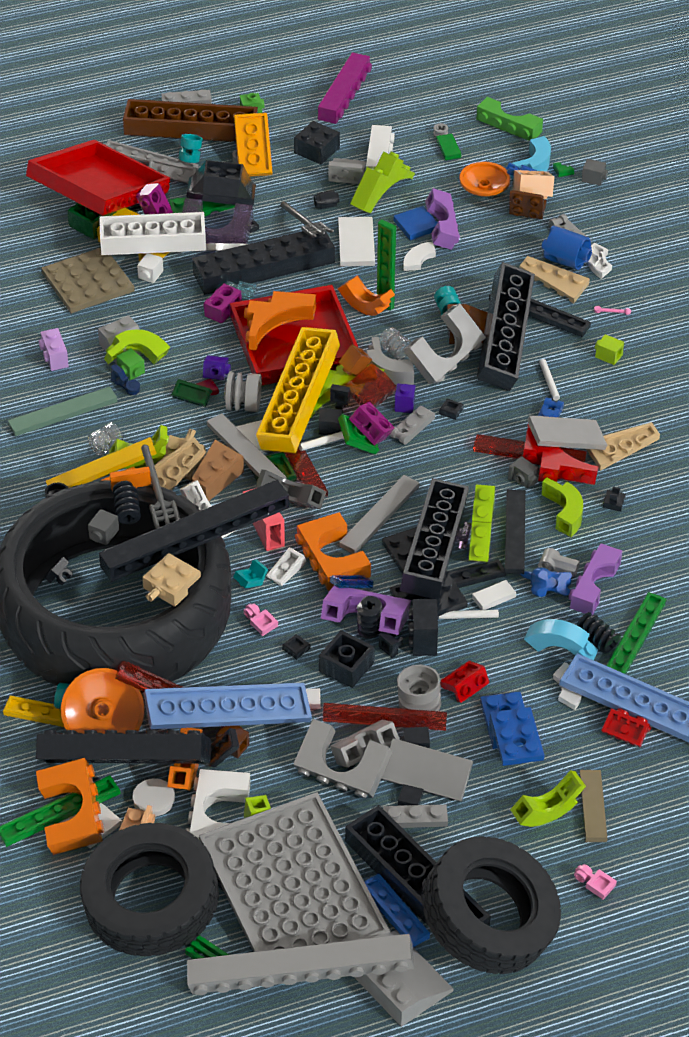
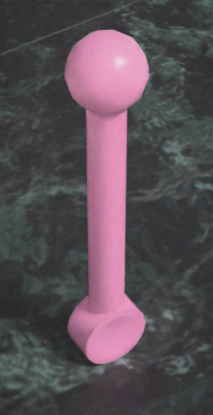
M595 306L594 312H615L629 315L631 314V309H608Z

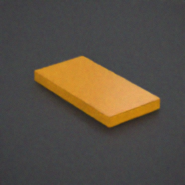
M267 113L234 115L238 164L244 165L249 177L272 175Z

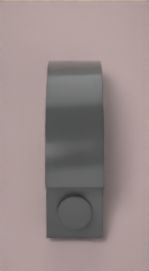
M261 469L256 488L278 480L289 494V503L312 509H321L326 491L314 485L301 484L284 479L268 470Z

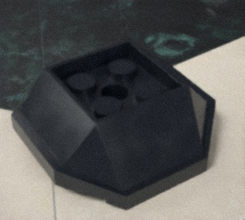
M206 160L197 172L189 177L186 198L233 205H254L256 184L250 179L243 164Z

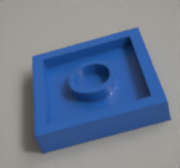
M424 206L394 215L393 220L409 240L432 233L438 223Z

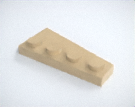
M529 256L520 265L521 269L535 274V281L540 280L544 283L545 287L555 289L557 294L562 297L565 295L573 304L589 285L590 279Z
M650 422L604 435L607 443L605 450H586L601 471L659 440L660 433L653 423Z
M192 438L154 465L161 487L173 490L206 454L195 438Z

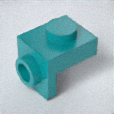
M254 559L249 569L235 571L233 578L244 588L261 586L268 569L257 559Z

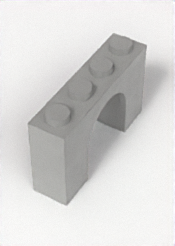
M461 304L452 306L441 316V319L451 330L455 339L454 351L448 358L437 355L423 337L416 338L403 349L428 384L434 382L438 384L441 382L447 372L450 373L458 367L457 363L460 360L464 361L470 356L469 352L478 349L486 338Z
M313 719L293 764L298 770L297 772L306 777L313 775L317 777L316 780L324 784H328V782L334 783L336 788L347 791V789L355 791L354 794L366 799L367 796L373 798L392 755L391 749L388 746L370 740L360 763L354 769L347 772L333 771L327 766L326 753L336 731L331 725Z

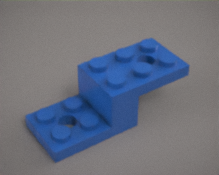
M521 692L480 697L492 748L499 750L502 765L544 761V752L531 707L525 708Z

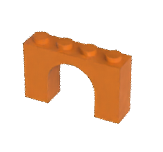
M340 512L297 525V534H295L297 544L302 546L304 556L309 558L313 571H317L320 583L324 584L328 591L332 589L335 585L334 583L349 584L371 577V563L364 551L339 558L330 557L321 552V548L325 545L342 540L347 534V524Z
M82 758L36 771L38 789L45 799L70 792L78 793L83 797L82 807L76 816L68 821L44 827L47 846L52 854L55 855L102 842L101 833H104V826L98 814H101V808L95 798L98 795V790L92 780V777H95L92 764L89 765L86 759Z

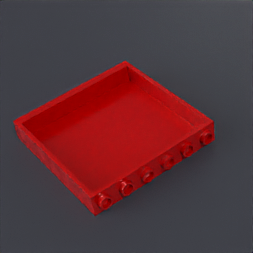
M96 140L28 160L26 171L27 177L102 216L138 204L139 201L136 195L146 184L159 183L164 194L168 193L170 187V177Z
M333 285L291 292L316 295L314 320L292 321L272 329L261 339L256 350H249V342H246V332L250 330L249 326H247V318H244L245 307L248 308L249 301L268 302L272 296L230 303V317L252 374H261L262 385L279 382L302 327L336 330L340 347L330 368L331 370H336V367L341 365L339 361L351 345L358 347Z

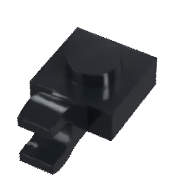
M332 384L330 388V402L336 403L335 409H342V414L343 407L348 406L350 402V387Z

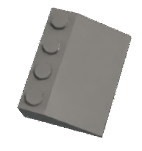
M395 930L388 934H382L372 938L395 936L400 934L397 930ZM414 948V969H408L405 972L389 971L381 975L373 973L363 974L361 977H355L401 1027L453 992V988Z

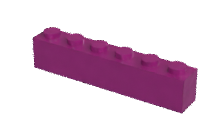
M351 53L318 106V120L337 124L338 120L343 117L345 109L349 107V102L354 99L355 93L359 91L362 81H365L367 73L371 71L372 63H370V56Z

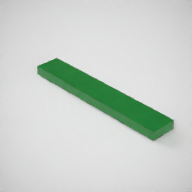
M381 219L378 222L377 294H383L390 289L395 294L396 226ZM395 295L390 298V306L386 308L390 311L394 308Z
M650 592L647 593L606 666L624 674L628 672L664 608L667 598Z
M110 775L94 782L98 790V795L95 798L99 804L120 794L119 787ZM72 792L1 825L0 839L8 847L44 830V827L57 824L76 815L82 807V795Z

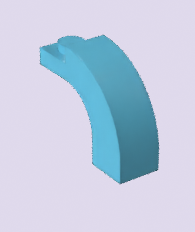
M545 136L531 139L529 154L532 157L513 162L518 168L521 165H525L537 171H547L551 156V145Z
M546 619L530 625L524 638L538 652L550 646H557L567 649L575 656L578 653L594 660L598 649L587 640L589 633L579 626L563 620Z

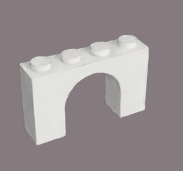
M200 769L199 778L195 777L194 790L197 791L196 794H192L191 807H194V809L189 812L188 824H191V828H187V831L199 839L200 834L231 824L213 821L207 817L205 811L209 806L220 801L245 803V798H248L250 793V773Z

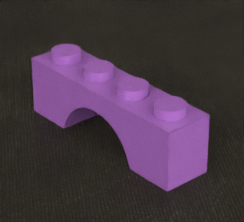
M433 188L425 200L427 212L439 220L431 233L433 244L452 250L460 239L452 197L450 193Z
M600 544L597 550H593L590 563L587 562L584 567L583 576L580 575L578 577L576 588H572L570 591V609L584 614L587 612H591L592 615L594 614L599 605L601 589L594 582L602 577H614L621 565L622 550Z

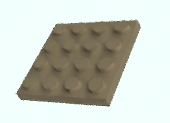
M101 248L41 268L42 274L70 313L135 291L134 285L111 255H101Z

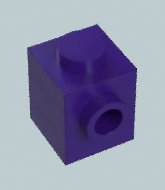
M207 355L203 363V378L225 380L231 371V364H228L229 358Z
M397 383L395 412L413 413L416 385Z

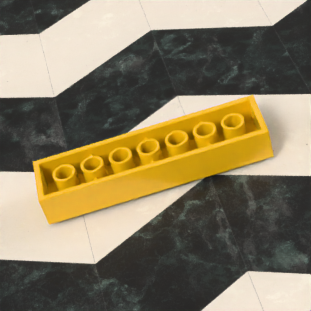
M301 328L256 433L261 450L296 453L340 347L336 330Z

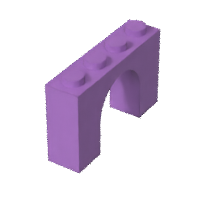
M334 585L323 600L321 619L340 623L346 614L357 612V605L364 597L374 596L382 603L379 631L398 635L409 618L411 600L354 588H341Z

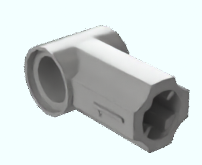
M546 548L538 563V567L546 568L552 572H571L574 577L577 574L580 561L561 556L553 548Z

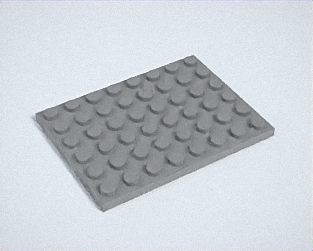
M318 792L199 835V840L204 843V846H206L211 854L216 876L253 952L361 940L390 933Z

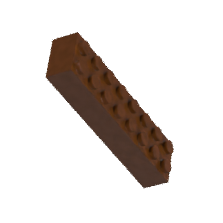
M128 99L123 116L124 135L181 139L183 134H194L202 137L203 140L236 142L234 115L258 113V107Z

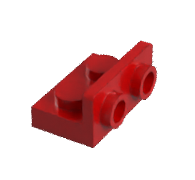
M468 661L440 680L442 688L454 692L457 701L462 703L488 685L489 679L485 666Z
M611 708L601 731L640 748L651 727L648 720L643 717L637 716L634 718L629 716V713L623 709L618 708V710H614Z

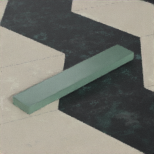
M109 386L8 420V425L16 437L116 403L117 396Z

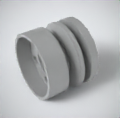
M229 372L224 388L226 410H232L233 403L235 402L236 411H239L241 403H244L245 411H259L262 386L261 374L248 373L246 381H243L242 373H238L235 381V373Z
M412 665L399 673L397 678L399 709L403 715L416 720L428 719L434 716L441 707L440 677L437 671L426 665Z

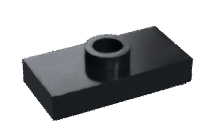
M229 728L211 744L210 767H217L239 748L236 729Z

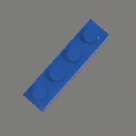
M380 874L364 881L378 909L400 935H410L413 947L430 938V932Z

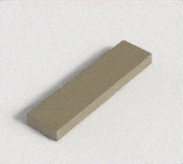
M580 770L579 776L586 785L581 792L585 842H607L601 770Z

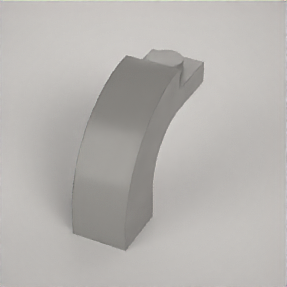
M372 337V345H368L367 354L372 358V361L368 366L384 369V382L414 385V368L411 360L388 358L381 351L379 337Z

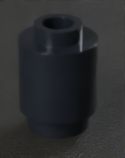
M334 190L317 193V195L313 196L315 208L326 209L336 207L337 203H339L338 193H335Z

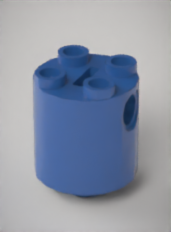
M556 226L550 228L548 238L544 239L542 243L545 259L576 270L582 268L592 255L589 237Z

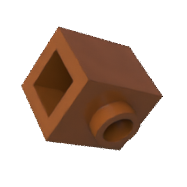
M351 345L339 363L344 367V372L360 377L372 361V358L363 349Z

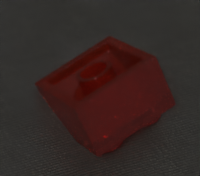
M372 363L345 385V387H350L351 396L360 406L371 402L375 408L396 391L394 382L385 372Z

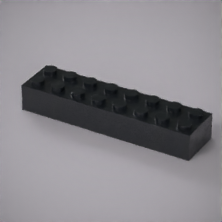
M304 231L193 257V275L203 294L207 295L214 293L223 284L235 288L335 263V246L326 231L324 235L316 234L315 238L310 237Z
M505 262L501 263L494 274L484 331L486 338L482 343L476 379L510 391L519 377L535 274Z
M432 478L404 568L400 591L439 600L466 506L469 486Z
M44 730V734H37L36 759L46 763H67L85 758L88 763L210 764L211 738L206 737L205 733H200L197 730H188L187 734L179 733L177 730H167V734L159 733L156 730H146V734L138 733L136 730H126L125 734L118 733L116 730H105V734L98 733L96 730H85L84 734L78 733L75 730H64V734L58 733L55 730Z
M377 805L345 826V842L376 874H380L395 893L428 925L423 911L424 907L422 906V891L429 872L437 862L380 805ZM463 889L464 898L472 913L484 924L490 926L491 916Z

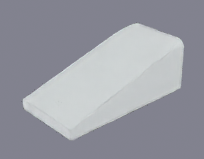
M289 547L266 577L282 586L306 564L305 556Z

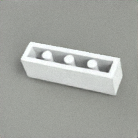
M372 125L366 168L374 169L383 151L388 154L390 151L393 152L395 133H392V126Z

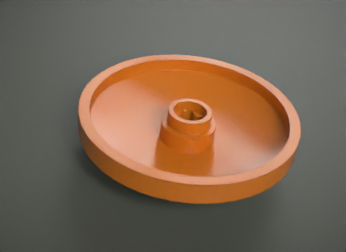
M96 668L80 674L70 683L62 699L61 717L66 730H75L83 734L85 730H96L98 733L105 734V730H116L118 733L125 734L126 730L139 731L144 718V701L138 686L127 675L114 669Z

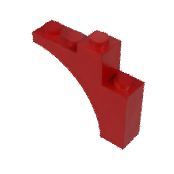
M528 424L523 458L532 464L540 465L538 481H544L546 478H549L555 482L558 479L595 485L598 466L581 462L566 454L559 447L538 446Z

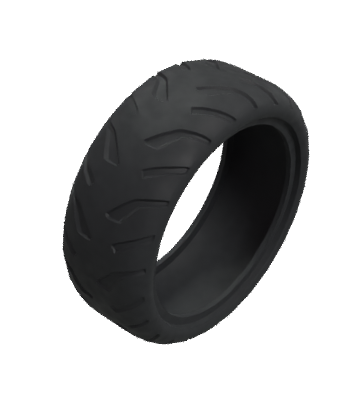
M110 480L81 484L49 495L18 518L5 535L0 546V629L2 635L8 640V646L19 661L24 662L26 668L36 676H42L43 680L56 686L59 683L70 684L80 674L96 668H109L124 673L135 682L141 693L145 689H156L173 682L193 670L208 656L218 643L227 625L231 608V568L229 554L225 549L226 545L222 536L175 555L178 559L201 572V577L188 589V595L176 606L172 605L152 618L129 625L111 627L83 625L61 618L47 610L34 598L35 591L47 574L63 557L68 561L88 552L109 549L155 530L149 505H155L157 499L152 484L137 487L141 513L140 520L133 524L118 522V532L107 545L89 539L88 524L100 509L115 515ZM161 487L164 500L168 502L175 501L180 519L202 511L184 496H178L174 491ZM165 521L159 522L160 527L166 525Z

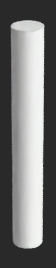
M541 359L539 361L552 398L554 401L560 399L556 385L546 360Z
M341 431L300 443L298 447L300 451L344 439Z
M498 610L451 611L439 616V619L498 618L499 612Z

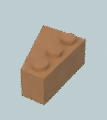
M214 440L193 475L192 482L198 480L207 500L210 501L244 473L243 456L219 441Z

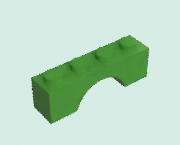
M486 97L477 106L476 120L528 141L537 138L542 133L543 119L530 113L523 116L509 115L501 109L500 101L490 97Z

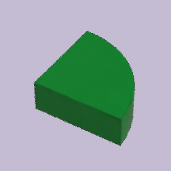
M560 162L553 163V169L558 177L574 175L575 170L570 165L568 167Z

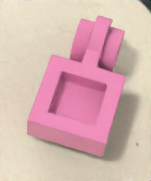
M254 603L245 606L243 610L245 616L262 636L278 627V621L266 609L260 613L258 606Z
M585 864L579 865L575 869V878L581 883L586 881V888L602 900L616 886L617 881L600 869L595 874H592L591 868Z

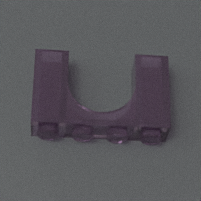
M185 198L182 213L203 212L202 200ZM236 203L233 218L227 226L220 229L205 227L206 244H248L254 216L253 205Z

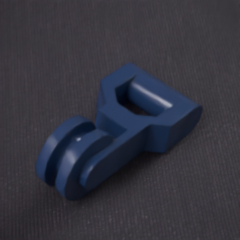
M114 364L111 366L110 380L116 385L122 386L127 394L137 395L140 392V383L136 380L128 381L124 370L118 365Z

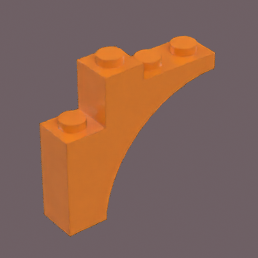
M273 291L272 298H269L268 302L249 301L248 308L245 307L244 318H247V326H249L250 330L246 332V342H249V350H256L261 339L272 329L282 324L297 320H314L316 295Z

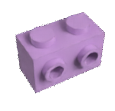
M59 329L42 331L39 346L43 350L44 360L48 362L51 371L69 367L67 350Z

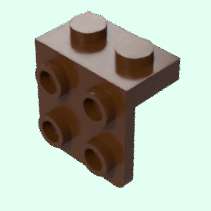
M516 190L510 191L509 214L543 220L547 200L544 199L543 195Z

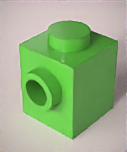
M259 93L239 95L240 106L258 107V113H262L265 105Z
M132 348L117 355V365L124 370L129 380H133L145 373L144 359Z

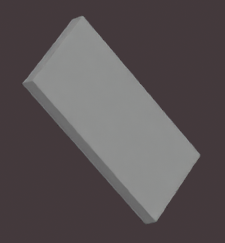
M530 415L527 419L538 446L605 450L607 447V443L596 420Z
M392 739L390 746L392 755L381 779L400 785L405 784L422 788L425 792L462 802L473 765L472 760L398 739Z

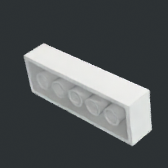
M204 212L101 216V255L206 251Z

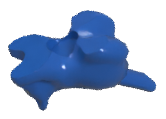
M538 567L532 572L524 571V574H520L522 577L531 580V592L537 597L546 596L548 591L564 596L570 594L571 590L567 587L572 582L571 572H552L546 568Z

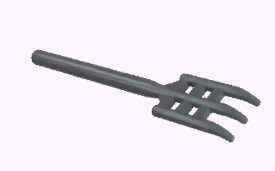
M285 201L281 202L280 206L305 225L301 227V230L310 237L315 238L316 234L324 235L325 231L329 233L334 232L333 229H330L322 222L312 223Z
M143 445L141 450L146 466L150 469L151 483L157 499V503L149 505L154 526L158 529L160 527L159 522L165 521L167 525L170 524V520H179L180 516L175 501L168 502L164 500L149 446Z

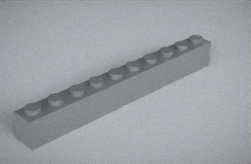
M404 934L187 960V985L192 994L205 995L208 992L217 991L225 993L229 990H249L252 987L259 986L269 988L277 984L293 985L296 982L337 980L346 976L361 977L363 974L371 973L381 975L389 971L405 972L408 969H414L413 944L410 935Z

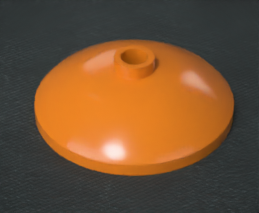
M476 162L463 168L460 173V184L473 195L482 197L495 196L508 188L510 175L504 167L496 163Z

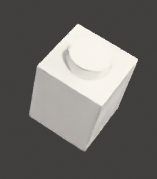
M147 253L137 265L138 278L154 283L163 272V258Z

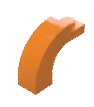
M358 275L338 288L343 298L354 309L369 316L378 315L388 308L391 302L390 298L395 295L392 289L380 295L372 293L366 288Z
M181 728L180 733L187 734L188 730H197L200 731V733H202L203 730L196 728ZM174 764V766H170L167 787L191 790L199 764Z

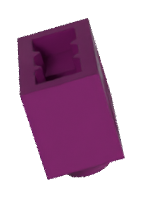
M159 183L146 184L136 195L145 215L173 213Z
M223 284L219 289H216L214 294L204 302L205 317L223 324L230 316V303L242 301L241 290L227 284Z
M371 402L359 406L349 418L373 445L384 441L395 429Z

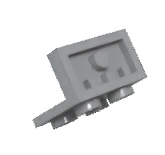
M334 158L333 161H329L328 181L360 184L365 172L366 161Z

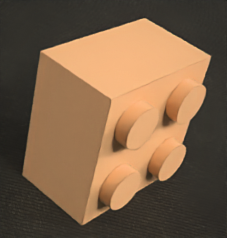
M514 170L513 190L540 194L544 196V199H547V196L553 197L554 176L547 171Z

